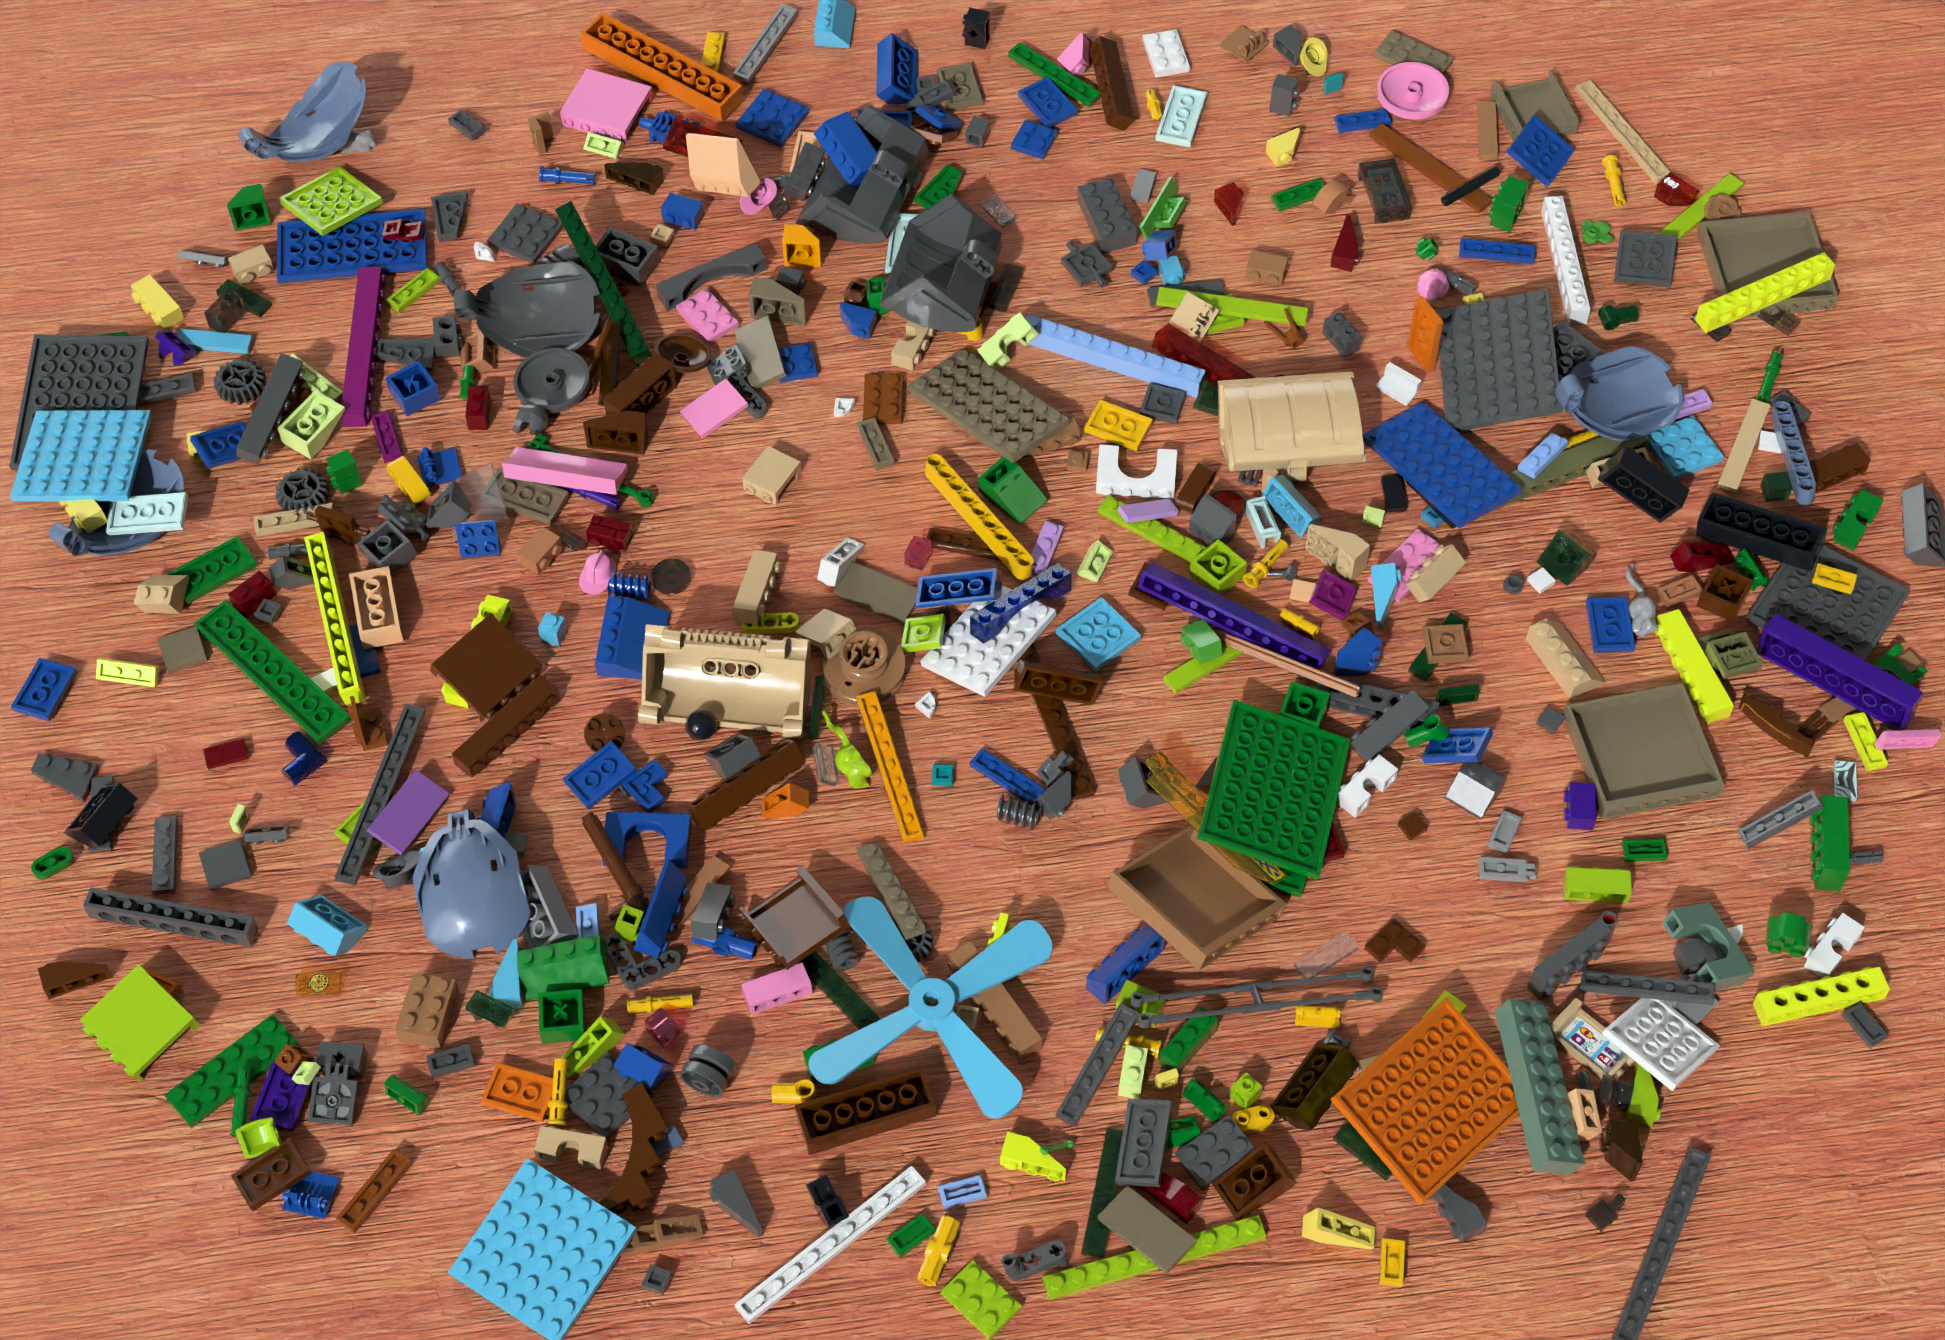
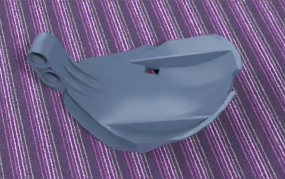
M338 62L326 67L315 82L306 90L302 100L294 104L286 118L270 136L245 127L240 130L238 137L247 151L261 159L279 157L287 162H309L328 157L347 143L350 133L360 117L366 96L365 77L362 81L357 75L358 67L352 63ZM314 110L316 111V112H315L314 114H312L311 116H309V117L307 116V115H308L309 113H311L312 111H314Z
M1627 346L1599 355L1593 361L1579 362L1559 382L1555 392L1563 409L1571 413L1582 426L1600 436L1620 442L1640 439L1672 424L1678 417L1683 402L1681 384L1673 387L1665 373L1672 368L1654 353L1634 346ZM1597 379L1598 383H1590V380Z
M143 449L130 496L183 492L184 480L179 466L173 459L169 461L168 465L155 459L157 450ZM96 501L100 508L103 505L106 506L103 513L108 520L111 501ZM72 517L69 527L56 522L50 527L48 533L49 537L59 548L74 556L87 553L109 556L142 548L152 543L164 531L108 535L106 533V523L87 534L83 528L79 529L73 520L75 517Z
M471 809L448 813V825L432 834L413 874L416 901L426 938L444 953L458 958L475 959L473 950L494 946L495 953L497 954L510 946L513 939L519 937L531 914L517 852L491 825L485 821L476 820ZM492 860L497 861L498 871H492ZM435 874H439V885L436 884Z

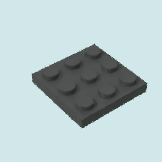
M516 203L487 240L488 246L536 264L537 260L541 258L564 226L559 220Z
M1620 230L1614 282L1670 288L1677 236Z
M607 1052L569 1086L565 1092V1101H567L568 1108L595 1133L606 1137V1140L630 1119L622 1093L637 1086V1080L632 1077L626 1079L618 1074L619 1070L613 1067L616 1060ZM649 1089L646 1090L650 1098H652L653 1093Z

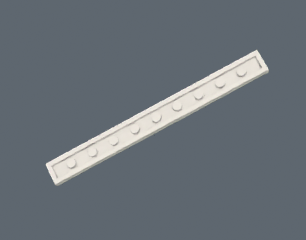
M910 1166L850 1213L848 1218L836 1224L734 1304L736 1310L748 1324H751L926 1186V1181Z

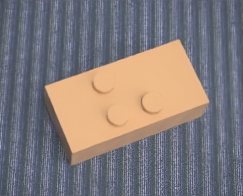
M389 566L349 574L363 650L404 642Z

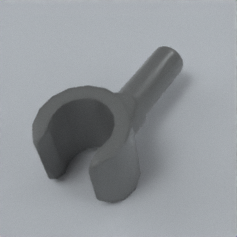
M1289 565L1286 571H1269L1268 576H1281L1288 581H1292L1297 574L1295 572L1296 567Z

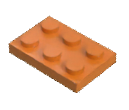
M497 1063L481 1098V1105L544 1122L549 1110L548 1103L552 1100L553 1078Z

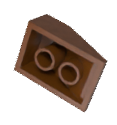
M623 411L583 422L587 448L644 455L649 437L645 413Z
M1263 1142L1214 1181L1212 1185L1235 1219L1238 1220L1280 1197L1293 1187L1297 1181L1274 1148Z

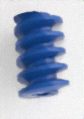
M613 571L608 583V595H611L613 592L614 596H619L621 593L622 597L629 595L630 598H634L636 595L638 599H642L644 596L646 600H649L651 581L648 580L646 574L643 580H641L638 573L635 579H633L632 573H629L628 577L625 578L624 572H621L620 576L617 577L616 571Z

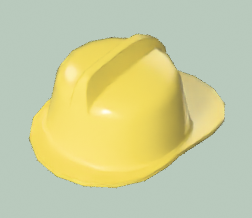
M1314 37L1309 38L1305 42L1300 52L1301 63L1313 76H1322L1326 72L1327 67L1326 45L1323 41Z

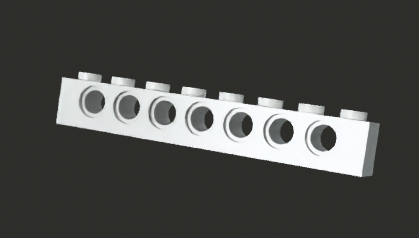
M1563 196L1544 197L1541 213L1568 325L1587 324L1590 306Z

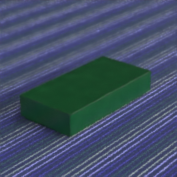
M1479 685L1438 689L1436 702H1439V706L1476 702L1480 692Z

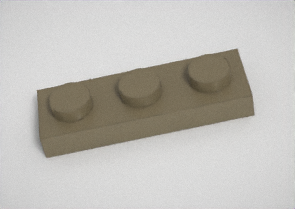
M875 417L857 422V429L876 471L893 466L894 459Z

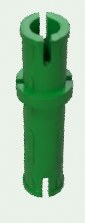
M1778 351L1771 353L1757 396L1759 401L1764 396L1762 400L1764 403L1770 400L1776 376L1779 375L1781 370L1780 364L1783 354L1780 353L1777 358Z
M238 1069L237 1084L233 1090L235 1101L230 1133L232 1137L236 1135L235 1130L246 1123L248 1097L251 1095L250 1081L252 1070L249 1069L247 1071L246 1069Z

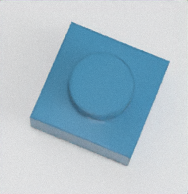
M1431 507L1421 513V518L1434 528L1444 523Z

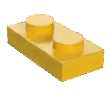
M1817 563L1812 583L1851 595L1857 575Z
M1382 1238L1379 1285L1403 1286L1405 1241Z

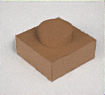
M1069 450L1066 470L1086 472L1088 452Z

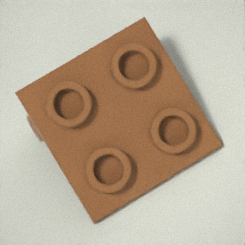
M1240 26L1221 42L1219 46L1247 63L1269 42L1264 40V31H1256L1254 34L1245 27Z

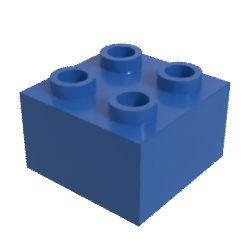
M420 361L385 377L389 392L406 416L441 400L437 384Z

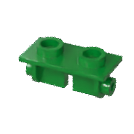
M1743 548L1734 559V563L1740 573L1754 580L1751 587L1752 591H1755L1759 585L1762 587L1767 586L1769 578L1762 569H1758L1759 565L1754 555L1747 552L1746 548Z
M1191 1079L1187 1083L1188 1087L1181 1093L1212 1123L1229 1109L1197 1079L1195 1081Z

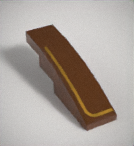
M1747 695L1743 696L1739 709L1756 726L1789 749L1807 758L1809 757L1816 741L1797 733L1798 725L1780 718L1783 711Z

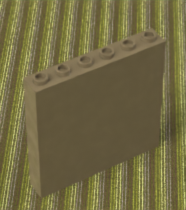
M1809 212L1700 222L1697 232L1717 298L1823 253ZM1831 276V279L1745 317L1834 309L1839 296Z
M1672 683L1659 688L1651 687L1638 692L1630 691L1622 695L1614 694L1601 699L1592 698L1585 702H1572L1565 706L1563 712L1565 716L1564 722L1586 780L1590 784H1595V801L1602 820L1721 797L1725 785L1683 683Z

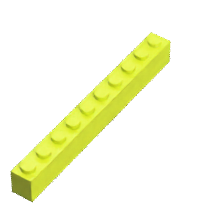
M322 531L304 538L338 691L347 707L348 704H351L350 696L355 697L356 703L366 701L331 545Z

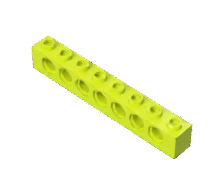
M1825 252L1699 305L1695 321L1705 333L1830 280L1835 264Z

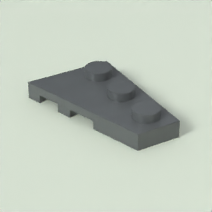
M467 191L431 197L439 242L458 239L468 198Z
M434 338L378 339L377 358L404 366L420 361L426 371L433 373L435 356Z

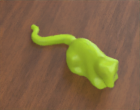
M823 710L822 714L828 728L833 733H837L842 740V746L835 755L837 768L847 776L851 788L860 789L870 786L866 780L867 777L872 775L870 767L863 760L857 749L850 744L841 727L834 726L827 713Z

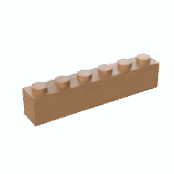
M969 941L949 953V963L947 965L952 974L979 955V952ZM1002 983L971 997L973 1003L977 1007L980 1006L984 1011L983 1015L988 1023L992 1022L995 1026L997 1036L1001 1040L1004 1039L1008 1044L1007 1048L1012 1056L1016 1055L1019 1061H1022L1042 1049V1038Z

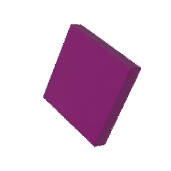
M1323 569L1320 572L1309 603L1342 620L1348 616L1358 588Z

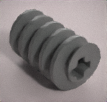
M1002 794L997 806V819L1001 821L1005 817L1006 823H1010L1013 819V824L1016 826L1021 821V827L1025 828L1029 824V829L1034 830L1041 818L1043 806L1036 810V804L1033 803L1031 808H1028V801H1025L1021 806L1020 799L1012 803V797L1010 796L1007 801H1004V794Z
M847 929L825 944L832 961V966L838 971L849 970L859 962L858 959H855L857 952L853 951L855 946L851 943L852 938L848 936L849 930Z

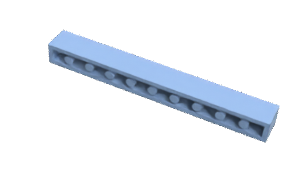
M1030 314L1026 317L1039 333L1029 345L1148 383L1186 391V395L1195 398L1199 397L1204 386L1206 370Z

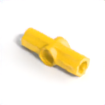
M942 1216L934 1237H931L928 1242L925 1259L918 1273V1280L925 1285L936 1286L944 1264H947L953 1250L952 1244L960 1227V1222L955 1220V1218Z

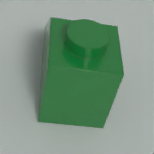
M884 276L866 280L867 298L870 308L876 310L879 316L891 311V309L886 310L879 305L886 286Z

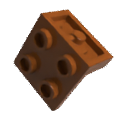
M350 696L351 704H348V710L352 718L351 725L357 744H362L364 751L387 746L388 742L380 708L359 712L355 697Z

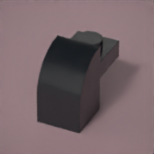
M826 1174L805 1184L814 1202L813 1205L816 1212L827 1227L849 1217L840 1196L836 1195Z

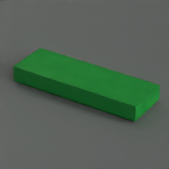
M1318 178L1271 196V200L1279 212L1314 200L1324 186V183Z

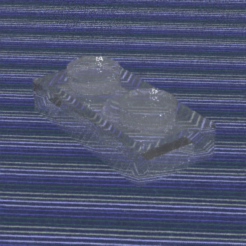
M995 193L980 201V207L1001 228L1017 219V215Z
M821 743L815 744L813 751L818 781L831 786L837 785L839 777L835 764L834 748Z

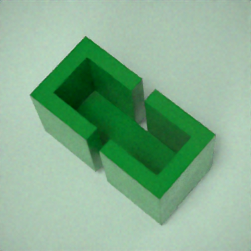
M348 449L326 458L328 463L326 471L334 490L338 489L340 494L343 495L362 486L356 462Z

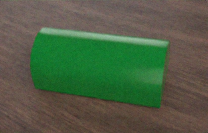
M393 1074L385 1080L386 1095L412 1112L421 1115L428 1107L430 1097Z

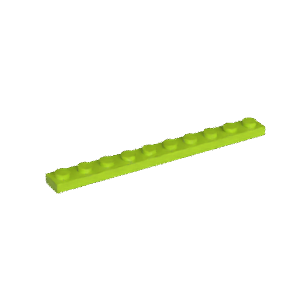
M1259 1215L1190 1234L1197 1240L1196 1245L1177 1264L1266 1239V1233ZM1137 1250L1046 1275L1042 1277L1050 1301L1159 1270V1268Z

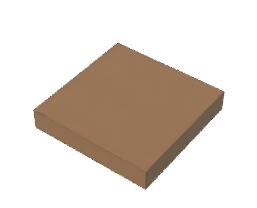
M1463 624L1423 626L1422 633L1428 664L1469 661Z

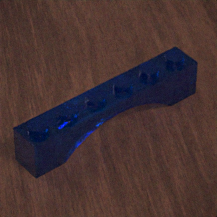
M1057 563L970 615V634L983 644L999 635L1010 619L1027 605L1044 598L1058 599L1070 592L1072 572Z

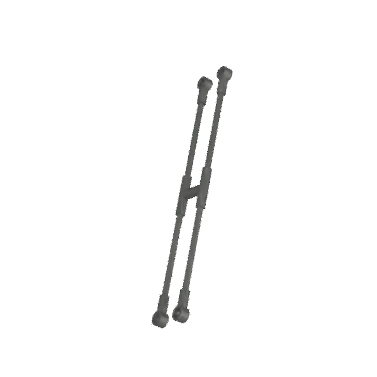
M1363 967L1360 971H1351L1339 975L1276 982H1253L1236 984L1232 987L1160 995L1158 993L1143 995L1142 993L1135 992L1131 995L1130 1003L1133 1007H1141L1144 1003L1159 1002V1000L1227 992H1251L1255 1004H1247L1235 1008L1173 1015L1141 1013L1138 1016V1025L1141 1028H1149L1151 1024L1166 1023L1170 1020L1240 1012L1243 1014L1310 1004L1369 999L1379 1002L1383 998V989L1372 987L1370 991L1355 992V994L1265 1003L1260 993V990L1273 989V987L1343 979L1347 981L1362 979L1366 982L1372 981L1374 976L1373 968Z

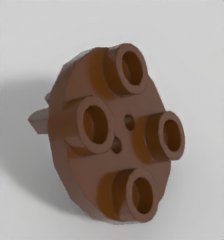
M600 713L593 716L587 722L584 728V738L586 744L593 752L599 751L610 741L619 749L625 739V729L623 723L616 716L610 713Z

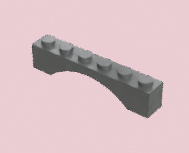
M754 243L657 283V296L666 311L676 308L677 304L686 300L701 285L711 280L733 275L751 277L767 270L766 257L757 243Z
M1443 1184L1431 1196L1438 1204L1440 1215L1443 1218L1446 1217L1449 1222L1452 1235L1457 1237L1460 1243L1485 1232L1488 1223L1476 1204L1465 1200L1453 1192L1446 1184Z

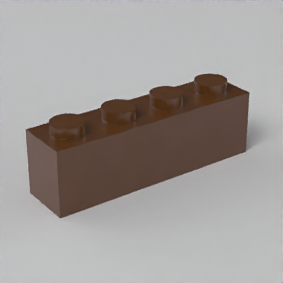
M1858 443L1851 446L1847 445L1838 452H1831L1822 459H1815L1810 462L1816 482L1815 494L1867 471L1871 459Z

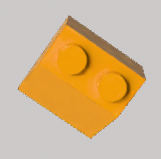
M784 224L782 238L784 266L821 267L820 240L803 225Z

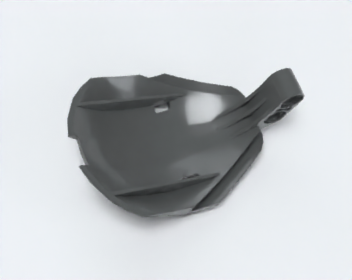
M572 261L537 264L534 267H517L482 286L476 296L469 290L454 291V311L462 318L477 320L479 330L491 341L522 358H527L535 352L548 348H564L573 352L580 348L591 337L598 324L600 313L595 314L594 297L600 295L596 282L590 274ZM523 286H534V290L526 291Z

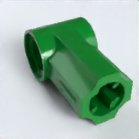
M1430 715L1425 719L1424 724L1406 731L1405 738L1408 745L1413 748L1432 739L1443 741L1449 735V728L1438 715Z

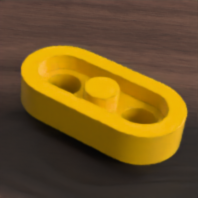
M1258 1105L1236 1111L1231 1118L1241 1131L1247 1134L1269 1128L1274 1122L1275 1115L1271 1107ZM1260 1113H1266L1267 1116L1262 1117L1260 1116ZM1244 1118L1246 1122L1242 1123L1239 1119Z

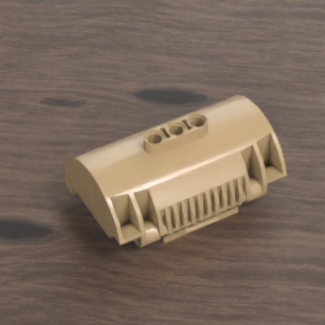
M646 624L643 645L642 702L639 708L638 721L642 724L652 725L661 724L662 721L685 723L686 718L692 712L708 710L717 718L719 727L781 732L783 737L802 739L807 718L811 684L810 640L784 637L783 640H774L773 636L696 630L694 628H682L681 631L673 630L670 626ZM707 661L714 662L716 666H709ZM727 663H733L736 668L728 667ZM747 665H753L756 670H750Z

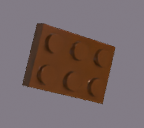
M288 1138L280 1146L269 1150L232 1174L231 1177L253 1212L311 1175V1172L293 1142Z

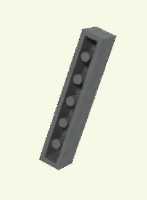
M283 353L280 354L238 443L236 457L258 465L261 459L266 458L268 453L267 446L273 442L276 435L274 431L282 423V413L288 410L290 405L289 398L291 395L294 396L297 391L298 385L296 383L298 379L302 380L304 376L303 361Z

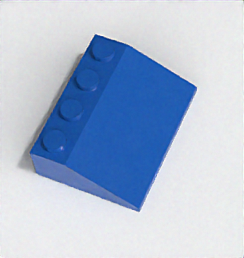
M608 596L595 659L597 676L642 679L646 624L668 626L670 612L629 597Z

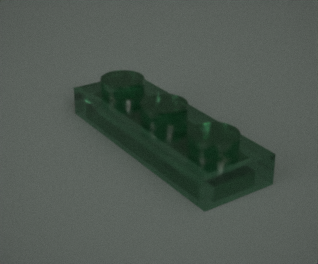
M1347 1121L1334 1136L1333 1140L1387 1181L1393 1174L1392 1171L1352 1124Z

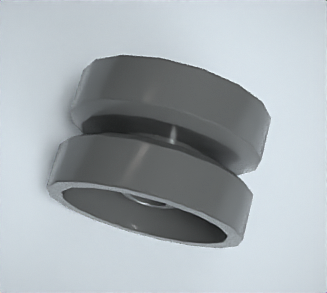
M701 1044L694 1045L688 1056L689 1061L685 1062L679 1074L681 1080L692 1089L711 1097L722 1096L728 1085L727 1080L731 1079L736 1069L735 1062L716 1048Z

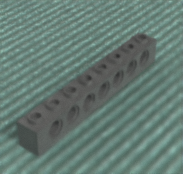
M91 887L83 904L86 913L92 919L252 947L258 932V926L252 916Z

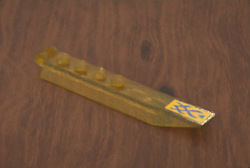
M1162 751L1155 753L1154 757L1150 756L1147 758L1145 764L1153 774L1146 782L1199 832L1207 797L1169 762L1168 757ZM1211 844L1234 868L1274 886L1288 877L1278 866Z

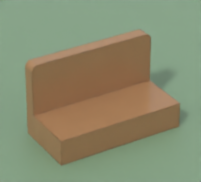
M548 112L528 118L532 144L539 155L546 153L544 142L554 138Z

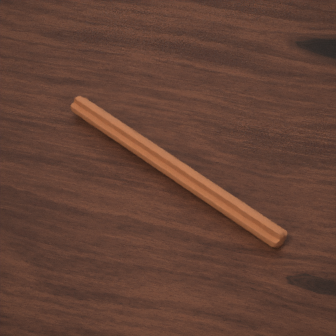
M1215 630V634L1221 639V644L1353 697H1357L1360 693V686L1221 630Z

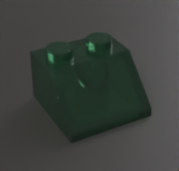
M1559 530L1539 557L1537 563L1568 586L1589 567L1597 553L1568 530Z

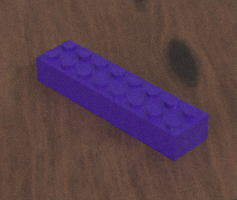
M1775 614L1763 629L1757 649L1759 656L1898 731L1905 730L1914 718L1923 694L1916 687L1901 681L1897 677L1886 673L1778 614Z

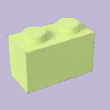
M1126 1045L1118 1096L1140 1099L1148 1048Z

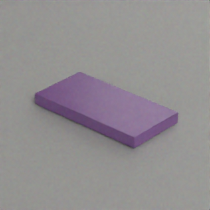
M415 769L370 825L367 832L399 855H402L450 793Z

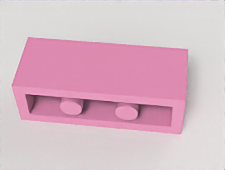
M803 962L795 964L788 970L771 971L763 977L752 978L741 984L743 996L751 1016L812 994V985Z

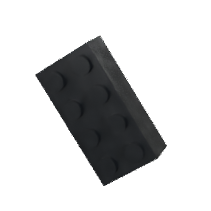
M1627 446L1605 462L1598 477L1600 482L1660 523L1683 507L1690 491L1680 482Z

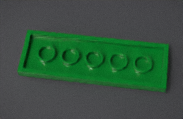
M271 1014L164 1096L192 1129L235 1096L233 1090L237 1084L238 1069L252 1070L251 1084L270 1069L273 1060H276L285 1044H299L277 1018Z

